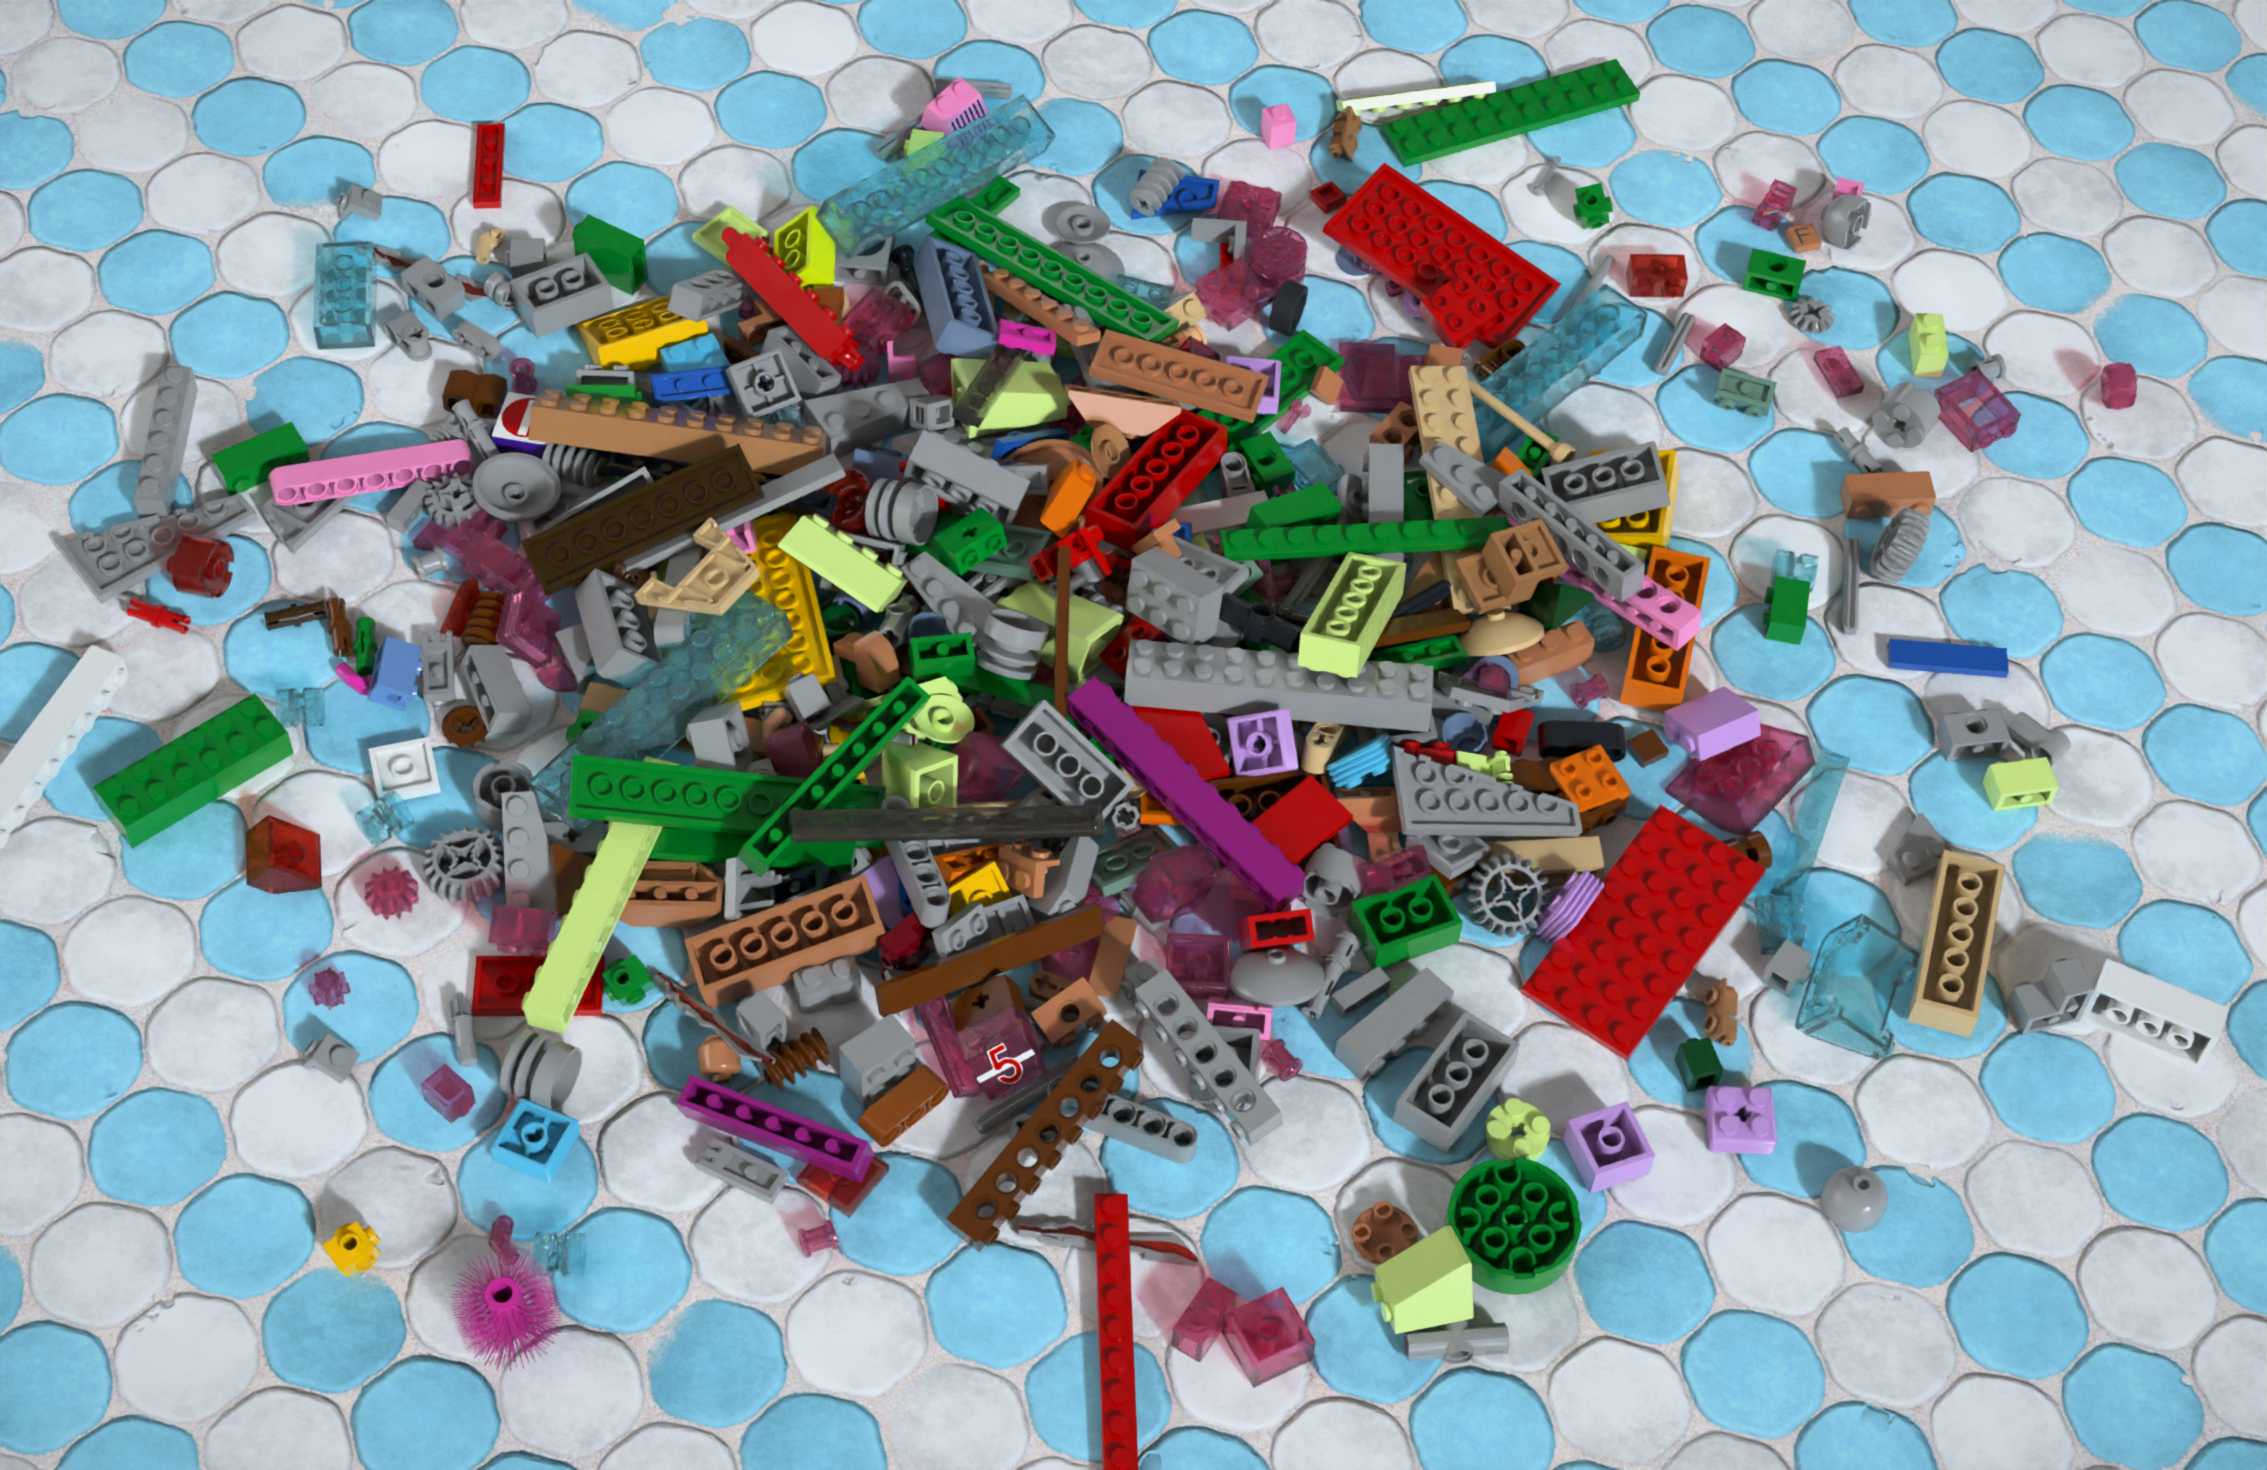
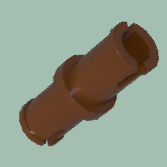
M335 597L326 602L329 616L327 630L332 636L334 655L339 657L340 650L341 657H347L353 653L350 639L352 625L347 619L345 600L340 598V605H338V597Z

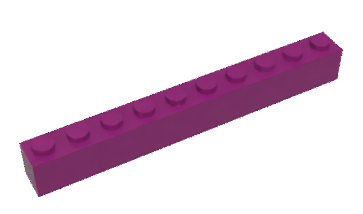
M1094 676L1067 697V713L1274 913L1281 911L1304 892L1305 876L1302 869L1297 864L1290 863L1275 843H1269L1261 835L1259 828L1254 823H1248L1240 815L1239 810L1232 802H1226L1211 782H1205L1190 762H1184L1169 742L1164 743L1156 735L1154 728L1149 723H1143L1128 703H1122L1107 683L1102 684Z

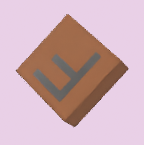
M1812 223L1786 229L1785 235L1795 254L1821 248L1822 242Z

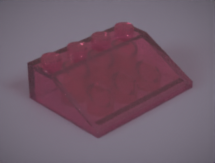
M1760 723L1761 736L1703 761L1694 758L1665 788V791L1669 796L1722 831L1739 836L1751 833L1816 764L1809 737Z

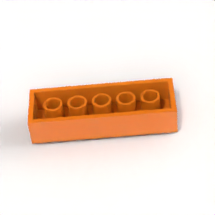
M1653 546L1646 575L1654 582L1671 590L1675 595L1701 610L1711 558ZM1635 625L1619 703L1662 713L1681 705L1695 636L1676 651Z

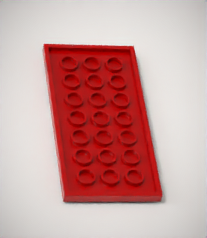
M1383 163L1324 225L1322 231L1420 300L1466 271L1499 313L1494 330L1485 336L1480 334L1475 337L1492 350L1509 339H1516L1554 296L1561 283L1386 163Z
M1660 804L1603 879L1604 888L1584 916L1564 938L1557 940L1521 988V994L1625 1061H1628L1764 876L1766 868Z

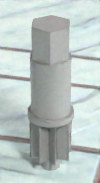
M1132 888L1128 891L1123 889L1118 893L1121 897L1118 902L1132 915L1133 919L1138 920L1165 947L1173 944L1178 937L1177 933L1150 907L1147 901H1144Z
M456 993L452 1001L449 1002L451 1025L454 1027L459 1065L469 1067L476 1065L478 1062L473 1028L474 1018L472 1016L470 999H467V996L464 997L463 993Z

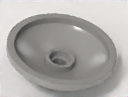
M1068 243L1055 249L1118 286H1123L1125 279L1124 265L1118 255L1111 249L1097 243Z
M510 452L492 456L481 463L474 473L472 490L478 504L491 515L507 521L526 522L539 519L549 514L556 507L561 496V481L556 471L542 459L525 453Z
M1268 947L1251 951L1239 958L1230 968L1229 985L1237 996L1253 1004L1273 1007L1293 1006L1312 999L1321 991L1324 985V971L1320 964L1306 953L1285 947Z

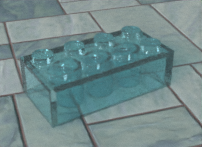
M373 241L316 244L313 329L318 350L375 347L377 260Z

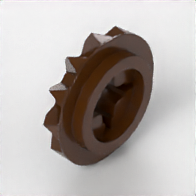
M463 705L452 709L445 715L441 725L443 736L446 737L448 743L457 744L460 749L463 745H470L473 748L475 743L479 741L484 742L486 735L489 734L478 707L473 705ZM472 724L473 731L467 729L462 731L461 725L468 727Z

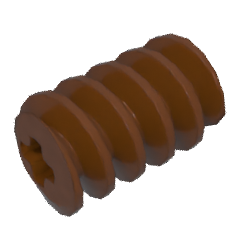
M488 590L480 593L473 607V612L469 616V621L465 625V630L461 635V642L467 650L470 645L500 644V639L504 635V629L508 626V620L512 616V611L509 609L512 606V601L500 592Z
M812 1027L810 1034L803 1032L800 1034L799 1040L792 1038L789 1040L788 1046L781 1044L777 1047V1053L772 1050L768 1053L776 1059L774 1064L763 1057H758L762 1059L761 1062L757 1061L758 1068L766 1082L771 1086L775 1085L780 1091L785 1090L783 1080L787 1079L792 1085L796 1084L795 1073H798L805 1079L807 1077L805 1069L807 1066L813 1072L818 1071L816 1062L818 1060L823 1065L828 1066L829 1052L817 1028Z

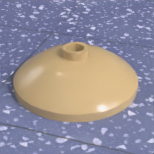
M1496 609L1489 611L1486 616L1473 621L1470 624L1469 630L1461 632L1457 639L1469 656H1495L1530 647L1539 642L1544 637L1545 632L1544 626L1532 617Z

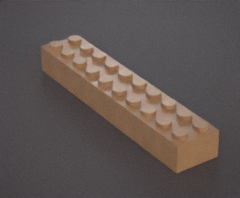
M548 389L540 392L531 406L528 440L696 463L739 443L753 472L784 476L825 457L828 433L822 432L821 428L806 426L805 429L793 428L792 424L786 422H777L776 425L764 424V420L757 418H748L747 421L735 420L736 417L729 414H719L718 417L707 416V413L701 410H690L689 413L679 412L676 407L661 406L660 409L650 408L649 404L644 402H632L629 405L622 404L620 400L615 398H603L601 401L591 399V396L587 394L566 396L562 395L561 391Z

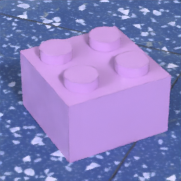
M1627 1101L1570 1119L1567 1122L1563 1141L1590 1194L1649 1175L1655 1154Z

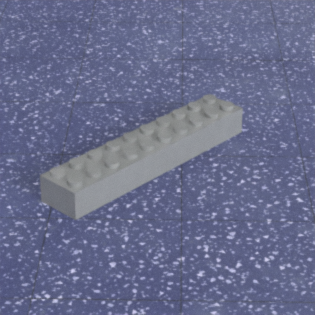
M1131 639L1125 676L1124 702L1130 706L1242 716L1289 709L1291 720L1429 732L1433 700V666L1366 660L1357 678H1345L1336 673L1312 671L1307 667L1298 666L1299 653L1290 654L1269 650L1257 651L1237 647L1223 648L1210 645H1189L1178 642L1167 643L1147 639Z

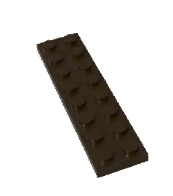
M738 443L521 541V544L545 595L548 596L586 579L595 568L601 571L702 526L709 518L716 520L764 498V493Z

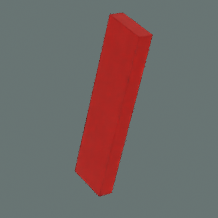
M505 123L478 124L473 191L474 209L501 208Z

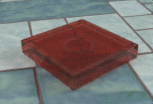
M874 1155L861 1184L810 1164L803 1169L796 1179L797 1184L850 1218L890 1169L889 1164Z

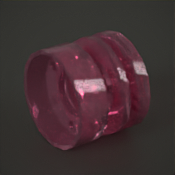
M1281 226L1267 227L1256 233L1250 245L1247 273L1249 287L1255 294L1265 299L1275 300L1281 285L1287 279L1303 285L1308 251L1306 240L1298 232Z

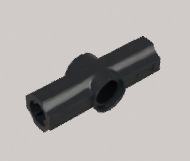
M1225 593L1222 596L1219 619L1243 630V636L1246 639L1255 643L1268 642L1290 654L1298 651L1302 628L1277 617L1276 611L1268 605L1260 603L1250 604L1229 593Z

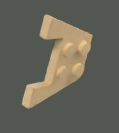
M709 518L693 534V537L697 544L711 551L676 587L651 577L634 596L637 603L641 605L722 616L757 580L760 572L758 567L740 547H737L731 541L728 534L718 527L716 521Z

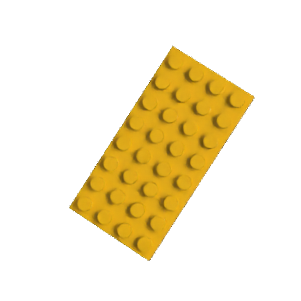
M780 512L754 520L757 552L746 553V555L758 567L760 576L729 608L730 623L700 628L702 637L717 634L719 639L721 664L708 663L717 705L740 701L742 711L761 706L762 701L776 702L786 699L783 692L786 686L789 685L787 681L800 673H804L807 676L814 672L822 688H825L824 686L830 683H837L811 570L778 547L779 542L798 522L797 515Z

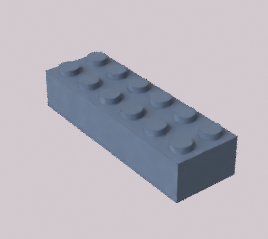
M927 234L912 262L934 346L941 353L947 355L951 353L962 359L989 360L998 345V327L977 255L972 251Z

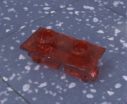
M468 578L462 582L440 629L442 634H446V630H452L453 636L461 638L480 593L484 592L479 589L476 579Z

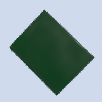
M1538 583L1531 599L1520 602L1518 613L1536 619L1544 626V629L1556 630L1594 600L1595 597L1591 592L1564 584Z

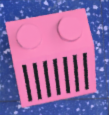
M960 76L926 106L920 123L927 131L944 132V145L960 158L992 130L995 125L981 94Z

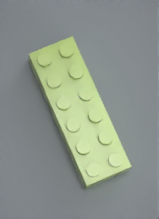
M1349 551L1301 632L1298 666L1307 667L1312 671L1336 673L1345 678H1357L1403 595L1406 563Z

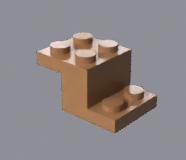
M1543 519L1491 533L1482 553L1456 560L1453 568L1479 615L1530 600L1540 580L1565 573L1568 565Z

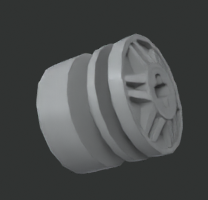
M889 478L877 480L872 486L866 501L865 523L869 535L873 538L885 539L887 541L898 540L900 543L924 545L934 533L938 518V497L935 489L931 485L915 482L905 483L902 480Z
M1005 608L990 609L983 630L989 637L980 639L979 647L981 649L977 650L975 662L984 669L1001 676L1019 680L1033 679L1037 670L1035 665H1038L1040 661V656L1033 650L1044 648L1049 626L1038 618L1019 611Z
M531 1028L524 1029L514 1040L505 1057L499 1079L500 1089L508 1095L515 1094L518 1099H527L530 1096L531 1102L558 1111L567 1101L576 1084L582 1064V1051L580 1048L563 1041H555L552 1044V1040L548 1035H540L538 1031Z

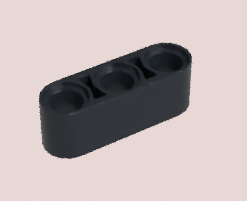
M1549 720L1542 722L1537 727L1539 756L1543 759L1549 756L1566 758L1600 744L1613 763L1623 760L1626 756L1624 727L1618 723Z

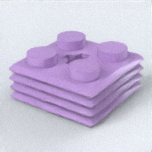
M1226 356V364L1269 376L1268 385L1257 413L1263 415L1277 414L1282 362L1280 360Z
M1289 709L1267 711L1227 719L1236 777L1258 776L1298 769ZM1265 740L1266 746L1261 747L1260 741Z
M1585 870L1580 876L1574 873L1565 885H1562L1554 894L1549 907L1542 911L1545 914V918L1538 917L1536 919V922L1540 924L1536 930V935H1541V939H1546V943H1550L1551 947H1553L1559 938H1564L1578 924L1604 888V882H1599V878H1594V874H1589V870Z
M1709 1086L1705 1096L1709 1151L1773 1154L1777 1144L1772 1089Z

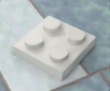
M430 736L368 749L379 805L441 793Z

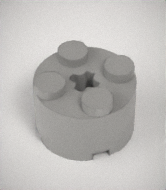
M1911 382L1900 383L1890 391L1872 414V421L1891 448L1916 447L1921 444L1939 421L1938 416L1941 414L1940 405L1934 395L1924 388L1921 391L1914 387L1916 384Z
M504 760L505 764L494 765L493 762L484 766L478 771L473 780V798L478 819L489 829L503 832L501 793L534 791L538 803L536 785L531 771L525 765L512 760Z
M1323 844L1320 849L1315 850L1311 854L1303 871L1305 881L1302 894L1306 898L1304 903L1311 910L1327 917H1337L1338 913H1346L1345 916L1349 915L1350 903L1360 899L1368 881L1366 860L1360 856H1354L1338 849L1333 844Z

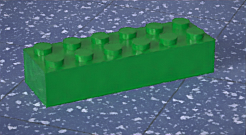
M254 693L93 786V790L100 809L130 847L134 848L294 753L288 732Z

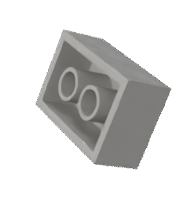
M587 252L510 280L514 305L536 338L614 310L610 284Z
M1154 547L1132 558L1125 609L1184 644L1200 645L1216 636L1224 585L1158 547Z

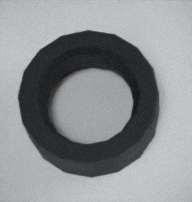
M1288 279L1283 282L1269 318L1270 330L1287 336H1291L1294 333L1306 305L1308 296L1307 286Z

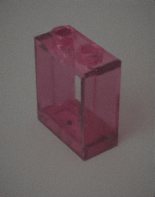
M1979 369L1936 389L1934 392V397L1937 399L1941 409V414L1938 418L1971 453L1980 448L1985 449L2003 437L2008 438L2017 430L2021 413ZM1977 397L1997 419L1978 427L1958 405Z

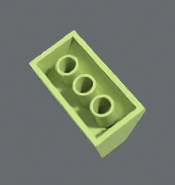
M816 513L813 516L803 515L779 542V548L876 613L886 611V607L894 603L908 581L901 576L903 571L891 563L883 564L877 560L879 555L865 546L862 549L852 543L854 541L852 536L842 530L835 532L828 527L830 522Z

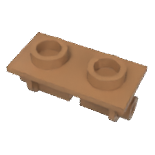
M1349 106L1348 114L1341 113L1335 118L1334 136L1331 138L1329 147L1332 157L1340 158L1347 155L1350 162H1353L1355 150L1358 149V132L1362 130L1361 119L1359 116H1356L1352 106Z
M1723 978L1710 987L1705 994L1706 1019L1703 1028L1705 1038L1710 1037L1711 1042L1718 1040L1721 1041L1722 1046L1730 1047L1737 1040V1020L1729 1018L1727 1015L1733 1018L1737 1015L1738 993L1734 987L1727 986V978Z

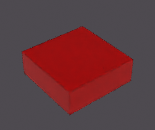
M1330 181L1311 190L1309 198L1327 214L1343 206L1347 202L1348 197Z

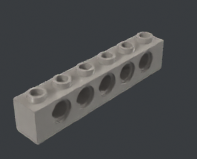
M1522 468L1499 482L1498 507L1521 525L1543 519L1563 558L1620 603L1643 589L1645 564Z
M1164 969L1135 989L1137 1002L1134 1005L1144 1020L1150 1018L1154 1023L1153 1030L1162 1043L1168 1041L1173 1047L1172 1054L1181 1067L1187 1065L1192 1071L1191 1078L1199 1090L1203 1091L1206 1089L1212 1097L1210 1099L1212 1106L1219 1115L1225 1113L1231 1120L1229 1126L1238 1139L1245 1138L1250 1146H1252L1283 1124L1280 1109L1167 969ZM1168 1007L1175 1009L1171 1014L1160 1013ZM1184 1031H1192L1194 1033L1189 1038L1179 1036ZM1202 1055L1213 1056V1058L1207 1062H1201L1198 1060L1199 1057H1201ZM1224 1078L1232 1080L1227 1086L1217 1084L1219 1080ZM1247 1102L1252 1105L1247 1110H1239L1236 1108L1240 1103Z

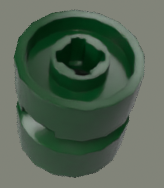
M845 605L828 607L821 614L831 656L836 655L834 654L833 643L854 631L859 633V616L855 610Z

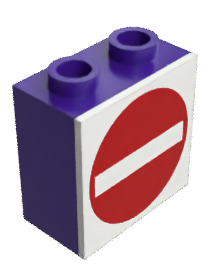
M513 392L507 393L504 403L499 406L496 425L492 426L490 431V438L500 454L517 452L542 459L549 443L528 440L531 406L537 396Z

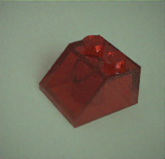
M267 815L246 832V884L271 894L316 890L322 887L320 834Z

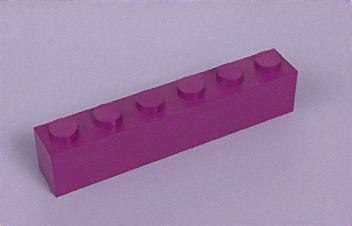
M690 1075L677 1102L678 1107L687 1118L860 1184L875 1155L869 1142L693 1075Z

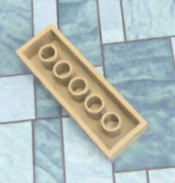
M1948 850L1943 851L1935 872L1908 1013V1022L1970 1038L1979 1019L2006 865Z

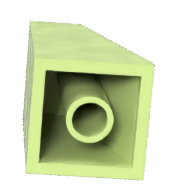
M951 359L952 398H954L955 412L969 438L1067 418V406L1071 405V399L1062 387L1059 373L1053 371L1049 362Z
M1033 578L1032 581L1025 585H1019L1008 597L1000 598L995 605L999 608L1031 615L1049 626L1044 648L1033 651L1037 652L1042 662L1053 669L1055 599L1050 593L1049 584L1041 583ZM1074 594L1069 599L1067 680L1077 683L1104 662L1099 655L1117 636L1124 616L1117 611Z

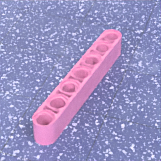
M461 439L281 466L271 471L269 482L275 502L288 506L408 487L416 479L426 483L443 481L442 476L445 475L448 479H451L456 472L459 478H463L466 473L471 475L476 466L468 443Z

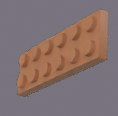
M1108 329L1105 330L1089 370V376L1250 423H1253L1269 381L1268 375Z

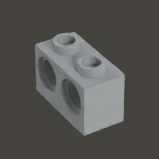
M762 990L753 996H747L739 1003L738 1007H736L738 1035L744 1033L767 1052L772 1050L777 1053V1047L781 1044L788 1046L786 1015ZM743 1044V1046H744L753 1056H755V1057H757V1058H758V1057H761V1056L755 1054L754 1052H752V1051L749 1049L748 1046H746V1045Z

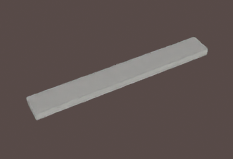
M834 453L760 486L764 493V498L715 521L718 527L726 532L846 476L844 469ZM700 527L623 561L629 575L698 545L694 540L693 534Z

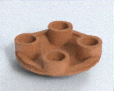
M1381 1201L1359 1215L1353 1224L1351 1237L1355 1249L1363 1258L1374 1264H1383L1417 1243L1418 1227L1406 1212L1393 1207L1386 1201Z

